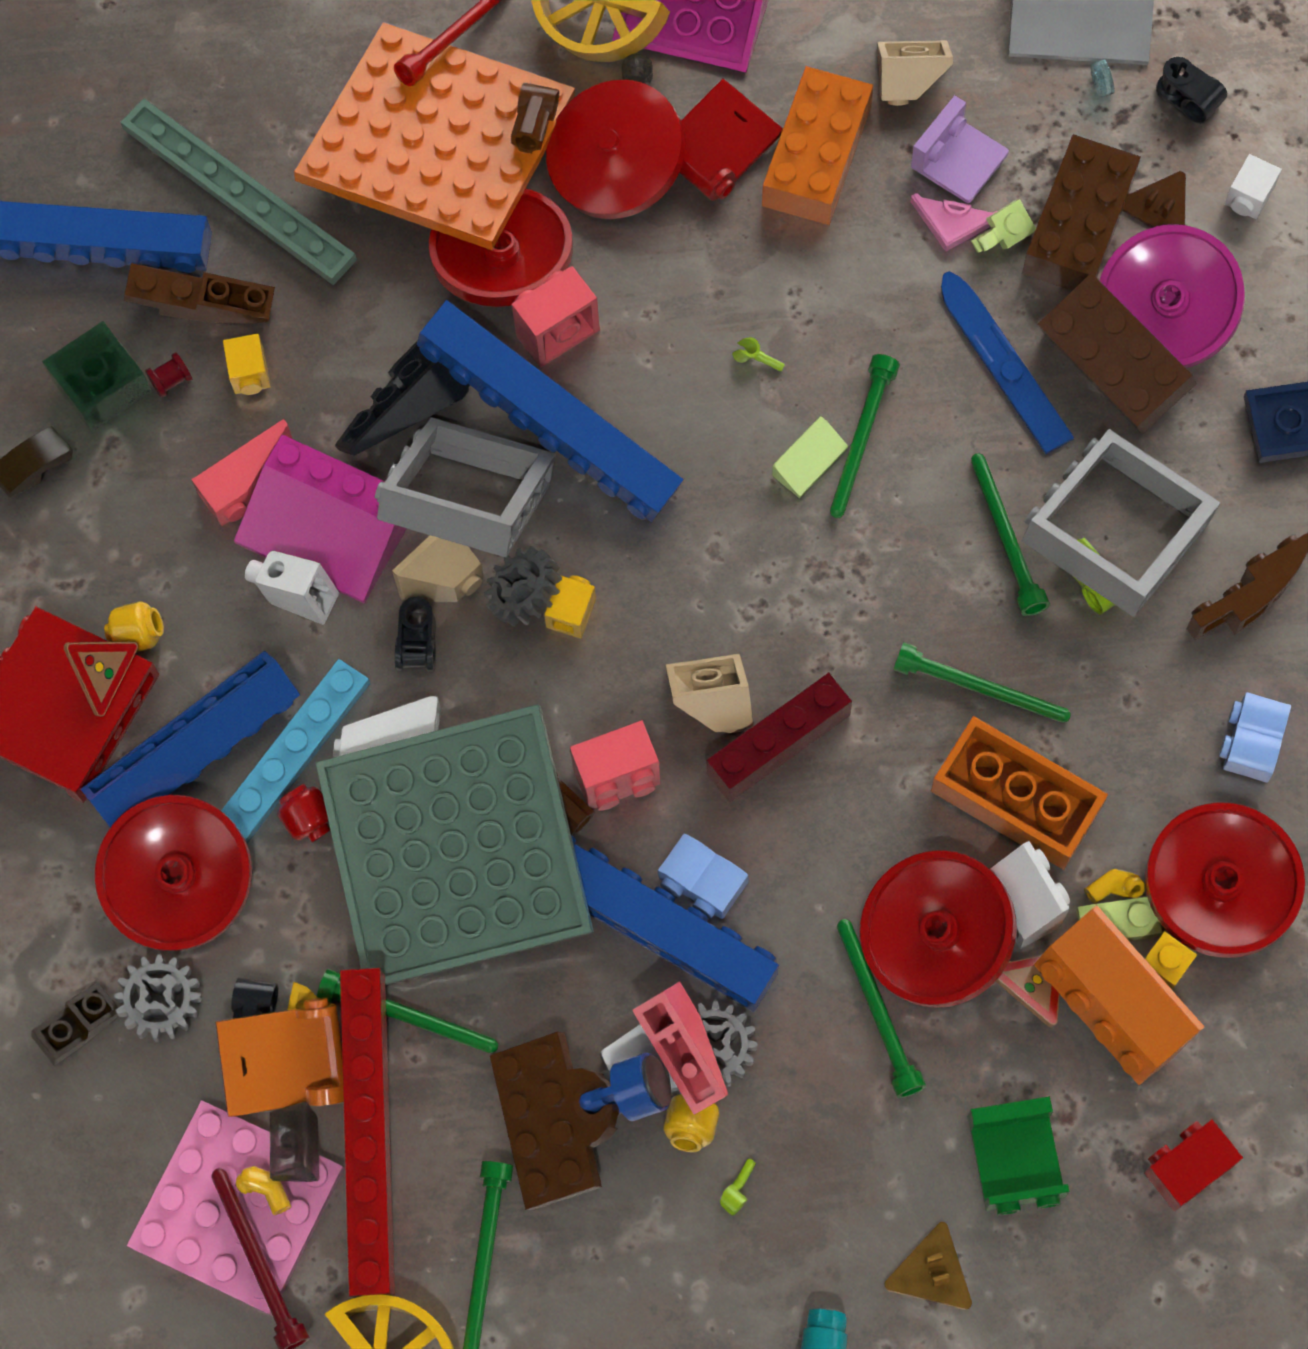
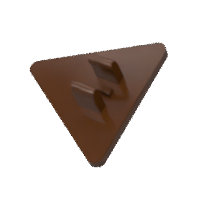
M1179 171L1128 194L1123 212L1151 228L1162 225H1185L1186 174Z

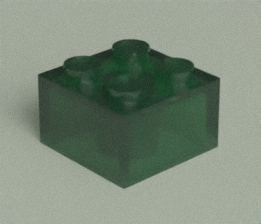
M104 321L42 361L51 380L91 432L152 392L142 370Z

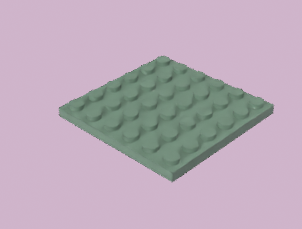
M536 704L316 762L361 969L380 968L385 974V985L594 933L540 705Z

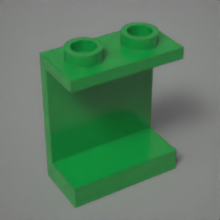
M1050 1096L970 1110L967 1117L986 1211L996 1209L997 1215H1009L1020 1212V1205L1036 1203L1037 1209L1051 1208L1061 1205L1060 1199L1065 1198L1070 1192L1068 1184L1063 1185L1050 1123V1116L1053 1113Z

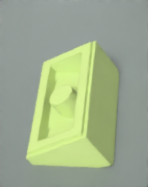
M820 416L774 463L772 476L800 499L848 449V445L828 421Z

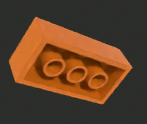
M805 66L763 183V207L830 226L871 109L873 84Z
M975 716L971 718L934 777L931 792L1018 844L1022 845L1030 841L1035 850L1040 849L1049 862L1062 870H1065L1108 796L1104 791Z

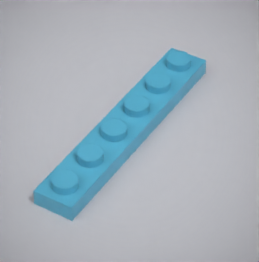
M338 659L221 810L236 824L247 844L279 804L278 800L285 796L371 684L369 678L342 660Z

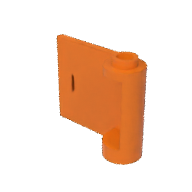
M328 998L305 1000L303 1008L215 1022L228 1117L304 1104L324 1106L344 1102L342 1044L337 1005L328 1004Z

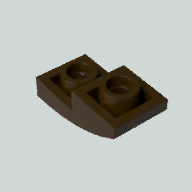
M52 426L40 431L13 448L0 459V487L9 497H13L40 484L41 473L71 460L73 449Z
M97 982L67 1001L64 1010L34 1028L31 1037L55 1066L118 1017L116 1012L118 1006Z

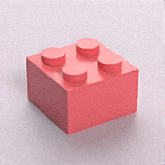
M573 266L564 271L554 272L546 279L545 283L534 290L529 289L522 292L515 299V302L512 303L516 337L540 368L600 331L597 297Z
M643 720L570 747L573 771L586 804L591 809L598 808L599 811L608 810L620 803L619 800L630 795H634V797L648 795L656 789L655 786L660 785L659 760Z

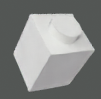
M1249 154L1230 187L1224 205L1231 207L1239 215L1250 216L1257 220L1276 186L1282 169Z

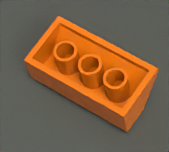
M1097 905L1051 944L1034 963V966L1041 972L1043 978L1060 993L1070 1009L1081 1018L1094 1033L1096 1039L1108 1049L1121 1064L1123 1070L1138 1085H1141L1169 1063L1204 1028V1025Z

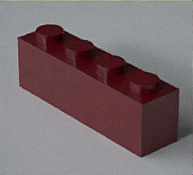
M828 672L706 760L707 775L730 803L848 718L851 714L852 700Z

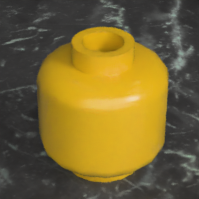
M142 601L114 608L109 614L108 623L104 626V634L107 641L135 642L138 645L136 653L155 647L164 631L163 621L158 610L154 607L151 608Z
M682 1094L672 1097L663 1126L664 1133L670 1140L671 1145L685 1152H698L701 1148L710 1145L714 1139L719 1119L718 1106L714 1103L694 1115Z

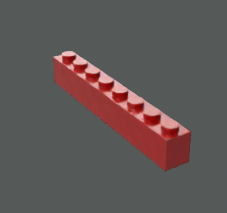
M380 968L340 970L349 1296L353 1298L365 1295L395 1296L385 974Z

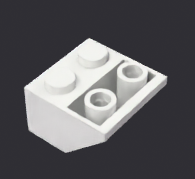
M1028 841L990 868L1003 883L1013 902L1017 922L1015 942L1020 949L1061 928L1070 909L1068 906L1070 898L1067 891L1060 882L1055 884L1048 873L1050 865L1046 856L1040 849L1035 850L1030 841Z

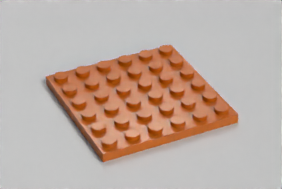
M383 22L295 169V181L493 250L546 152L556 125V118L563 108L575 97V88L451 45L426 65L425 74L421 80L414 86H407L397 78L394 72V64L406 54H418L434 39ZM523 83L559 90V101L555 118L548 123L541 150H535L532 154L521 152L515 145L511 144V134L518 115V99Z

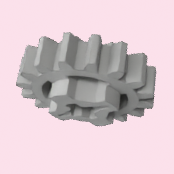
M157 954L153 964H150L145 957H142V967L137 970L129 965L127 969L131 977L129 979L119 978L117 981L124 989V992L114 993V998L116 1002L124 1003V1005L117 1008L116 1012L119 1017L129 1016L125 1020L124 1026L128 1031L138 1026L136 1034L141 1039L148 1032H151L155 1042H159L162 1032H167L168 1036L174 1039V1028L179 1026L185 1031L189 1029L185 1021L187 1016L191 1018L198 1017V1012L192 1007V1004L201 1003L202 998L200 994L192 991L200 987L197 978L187 980L192 973L190 967L187 965L178 970L179 961L175 957L168 964H165L161 954ZM155 974H166L163 978L149 977ZM137 987L140 990V997L133 1008L132 998ZM147 988H150L154 993L157 992L159 995H164L169 1008H166L162 1003L153 1001ZM183 988L184 999L179 1009L176 1006V996L181 993L180 989ZM152 1018L167 1019L162 1022H149Z
M713 1001L712 1010H706L704 1005L699 1003L698 1013L701 1016L708 1039L710 1038L714 1042L719 1039L722 1040L721 1051H718L716 1048H712L717 1064L723 1067L720 1069L725 1085L729 1087L731 1086V1075L735 1074L743 1079L745 1071L742 1065L753 1066L754 1058L747 1054V1052L757 1050V1042L748 1040V1038L755 1034L754 1026L744 1028L743 1025L747 1020V1015L742 1013L737 1017L733 1016L734 1005L729 1004L726 1010L722 1011L719 1010L718 1001ZM718 1020L724 1023L722 1025H709L706 1021ZM737 1035H739L741 1041V1050L738 1057L730 1048V1043L735 1040Z

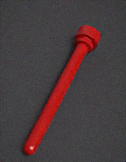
M480 0L418 54L404 55L394 64V72L397 78L407 86H414L424 77V71L429 62L502 0Z

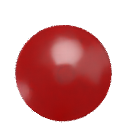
M633 80L602 82L575 96L556 118V125L546 148L549 176L560 195L578 211L601 219L629 217L655 204L675 182L684 160L685 132L674 107L664 95L653 87Z
M525 189L493 250L431 229L429 254L437 279L452 294L477 305L503 307L512 306V303L515 302V299L522 292L536 289L545 283L546 279L554 272L566 270L572 259L573 238L570 223L561 208L541 193Z
M166 795L151 798L135 805L122 814L106 833L100 845L95 864V885L98 899L111 923L134 942L163 951L190 950L207 944L223 934L234 923L244 908L252 881V862L249 848L236 824L215 806L200 799L182 795Z
M1217 802L1191 808L1179 814L1164 827L1148 856L1145 885L1149 903L1155 916L1165 930L1177 941L1205 955L1235 958L1264 950L1275 943L1289 929L1296 919L1303 902L1305 873L1295 844L1283 828L1274 820L1244 805Z
M946 850L915 854L891 867L871 890L865 902L860 922L862 951L874 976L883 986L901 999L912 1004L931 1008L959 1005L970 1001L986 991L995 983L1006 968L1013 953L1017 933L1014 905L1000 879L978 860L965 854Z

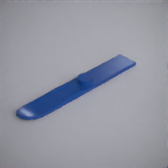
M950 271L944 273L941 291L943 301L949 313L1043 452L1047 455L1074 440V436L977 294L958 275Z

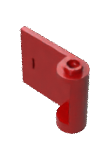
M722 78L681 120L686 142L684 160L679 173L711 201L718 198L724 199L732 192L735 182L781 136L783 128Z

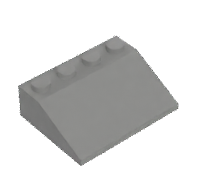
M1011 0L1008 57L1148 65L1154 0Z

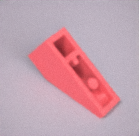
M284 419L191 479L197 494L221 526L228 522L238 521L244 516L263 466L281 435L283 434L293 439L288 424Z
M680 981L632 1010L694 1115L729 1095L701 1016Z

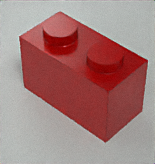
M1213 1119L1204 1126L1197 1120L1179 1134L1183 1142L1172 1150L1166 1144L1148 1158L1152 1165L1144 1174L1174 1212L1243 1159V1156Z

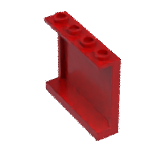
M35 606L32 613L25 616L18 627V636L12 646L5 648L0 656V758L66 790L71 798L84 804L87 798L80 789L103 772L158 679L159 673L153 662L135 654L105 715L101 717L94 715L67 658L64 645L73 642L109 641Z

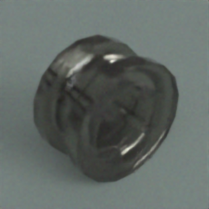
M635 53L624 59L621 67L622 79L650 85L653 79V65L649 57L644 54ZM636 67L643 68V74L639 72V76H634L631 69L636 71Z

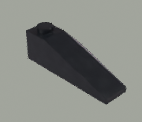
M416 341L389 370L388 374L392 379L383 389L381 387L376 388L370 396L373 399V405L370 409H366L356 415L336 442L335 447L339 451L355 456L451 406L453 403L462 400L468 394L470 385H462L450 375L449 369L439 361L434 363L428 360L420 352V347Z

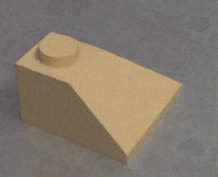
M947 40L877 42L879 93L881 100L887 101L890 105H906L908 100H917L953 65V55Z
M431 535L392 570L399 596L403 601L412 597H420L428 602H458L465 594L467 596L473 594L482 584V578L484 577L481 562L468 546Z
M740 654L666 664V672L674 705L714 732L737 733L744 728L753 727L749 685Z

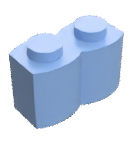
M1248 692L1245 693L1241 702L1234 701L1228 720L1229 723L1235 724L1232 736L1225 735L1219 757L1225 758L1223 770L1268 783L1277 763L1291 705Z
M685 833L658 869V876L662 880L660 885L664 890L677 898L683 894L694 901L692 906L704 913L709 919L714 915L723 919L749 883L748 874L722 856L717 855L707 846Z

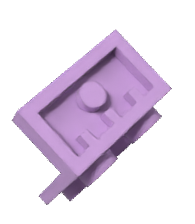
M954 95L913 146L911 168L964 202L971 203L1006 159L1009 150L967 124V119L964 118L966 102Z

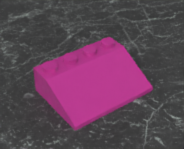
M655 0L662 2L670 11V14L662 30L644 49L747 73L768 0ZM621 12L630 32L643 20V18ZM616 27L614 29L612 41L621 38Z
M282 434L263 466L234 542L265 558L269 552L277 551L318 562L340 593L365 604L407 528L377 520L379 502L374 497L379 483H385V481Z

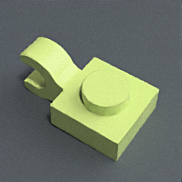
M1018 199L987 217L986 220L991 228L972 239L971 243L977 253L985 252L1000 243L1004 250L1035 232L1036 227L1021 200Z

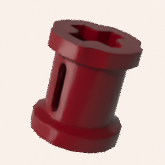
M177 352L171 355V360L156 369L148 368L145 370L148 379L161 398L166 397V392L184 381L189 383L193 380L188 368Z

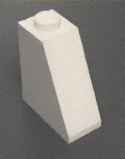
M429 696L343 726L341 739H335L333 758L439 730L441 707L438 697Z

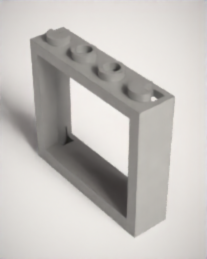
M430 417L423 429H417L411 446L404 447L399 463L392 464L385 483H379L374 497L379 502L377 520L507 557L551 484L556 453ZM430 454L523 480L501 516L407 489Z
M1108 429L1100 440L1094 437L1082 453L1084 459L1081 462L1074 460L1063 475L1065 481L1061 486L1057 483L1053 484L1043 499L1045 502L1042 508L1035 506L1030 511L1024 521L1029 526L1022 542L1135 617L1209 525L1220 502ZM1101 459L1190 517L1139 581L1049 522Z

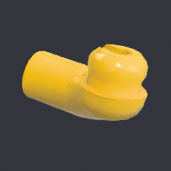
M1112 869L1085 887L1084 892L1092 903L1097 904L1109 894L1126 898H1138L1144 893L1145 884L1134 873Z
M252 1166L243 1169L241 1174L237 1176V1189L243 1194L257 1192L265 1195L273 1215L281 1214L292 1207L276 1174Z

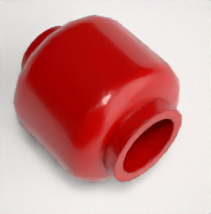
M302 784L278 800L281 806L277 811V816L294 840L299 841L308 837L313 843L330 831L327 825L329 821L323 794L318 787L311 786L307 788L305 784Z

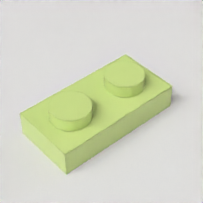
M1148 896L1079 906L1076 909L1079 921L1097 905L1128 941L1160 937L1162 934L1161 924L1150 906Z

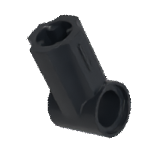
M238 978L233 989L231 1009L234 1012L233 1019L275 1012L279 993L278 984Z

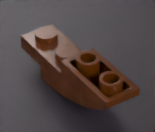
M131 263L124 301L160 309L159 315L180 319L230 324L266 323L269 321L275 287L203 272V277L200 278Z
M1308 533L1299 538L1296 535L1289 536L1278 544V550L1267 556L1264 552L1256 555L1246 563L1245 566L1247 568L1240 580L1241 582L1223 593L1224 598L1213 604L1208 600L1197 606L1191 612L1193 616L1186 628L1193 639L1197 640L1227 623L1235 635L1262 616L1291 584L1308 553Z

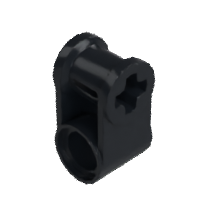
M1173 57L1166 61L1163 67V76L1159 78L1156 86V91L1163 100L1169 102L1183 112L1190 120L1199 124L1205 123L1227 98V90L1219 80L1209 76L1183 57ZM1182 68H1184L1183 75H1179ZM1170 84V85H1171V88H1170V90H1169V92H1168V91H1167V87H1168V85Z
M412 597L405 600L400 606L398 636L395 642L396 671H402L404 667L427 668L428 672H434L436 621L431 605L424 598ZM420 612L427 615L421 624L414 625L408 622L411 615Z

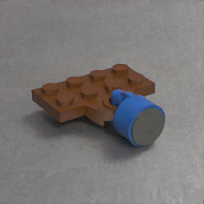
M557 1031L490 1055L525 1210H536L601 1188L602 1184L593 1148L606 1142L616 1132L618 1128L615 1125L618 1115L622 1113L628 1120L637 1121L666 1111L671 1101V1086L662 1063L655 1056L647 1052L614 1063L610 1070V1081L604 1077L603 1073L585 1068L573 1069L564 1032Z

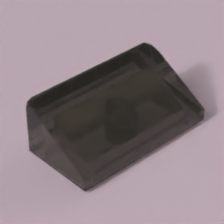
M306 1101L270 1112V1178L272 1181H319L318 1117Z

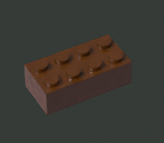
M1073 134L1026 253L1022 274L1071 291L1089 274L1092 273L1097 278L1134 182L1141 156Z
M1092 273L1038 323V326L1049 340L1142 435L1197 384L1193 375Z

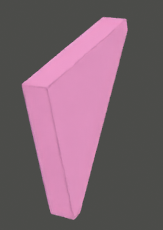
M918 193L912 195L910 201L945 252L989 229L990 225L986 218L995 213L973 209L971 205L943 200L941 202L922 198Z

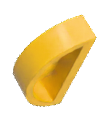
M531 0L536 18L544 31L569 53L592 62H612L636 54L651 43L659 34L670 14V11L662 2L655 0H575L552 14L549 0ZM593 5L581 43L572 41L560 33L556 25ZM605 8H607L621 38L609 43L593 45ZM621 12L643 18V20L630 32Z
M360 1296L342 1302L325 1313V1316L351 1349H386L391 1310L410 1315L427 1326L424 1331L402 1349H423L435 1338H437L442 1349H455L445 1330L432 1315L415 1303L396 1296ZM377 1310L373 1346L351 1320V1316Z

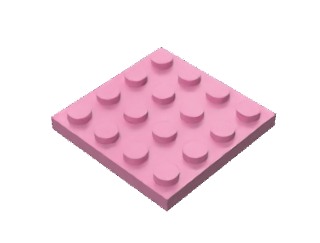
M201 1100L127 1247L272 1316L211 1175L218 1168H222L227 1172L280 1293L283 1295L345 1168L237 1116L228 1117L226 1111ZM252 1166L276 1174L292 1207L281 1214L273 1215L265 1195L257 1192L243 1194L237 1189V1176L241 1174L243 1169Z

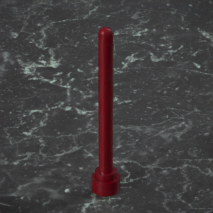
M222 1168L215 1169L211 1175L212 1181L277 1326L274 1327L276 1335L273 1339L278 1349H295L310 1340L308 1332L303 1323H298L296 1317H291L227 1172Z

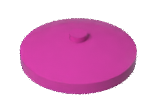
M1177 224L1162 225L1134 235L1124 242L1109 258L1099 280L1185 368L1205 362L1224 348L1235 334L1244 312L1245 286L1241 270L1233 254L1216 237L1191 226Z

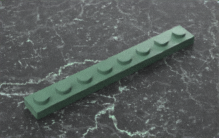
M145 98L120 122L123 130L332 285L357 261L354 252Z

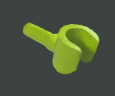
M747 337L737 342V344L746 349H738L732 353L733 358L737 362L745 363L753 358L780 372L783 370L785 364L761 351L760 345L755 338Z
M747 1159L736 1180L725 1189L720 1199L721 1206L731 1216H734L748 1201L739 1191L744 1187L756 1165V1162L752 1159Z

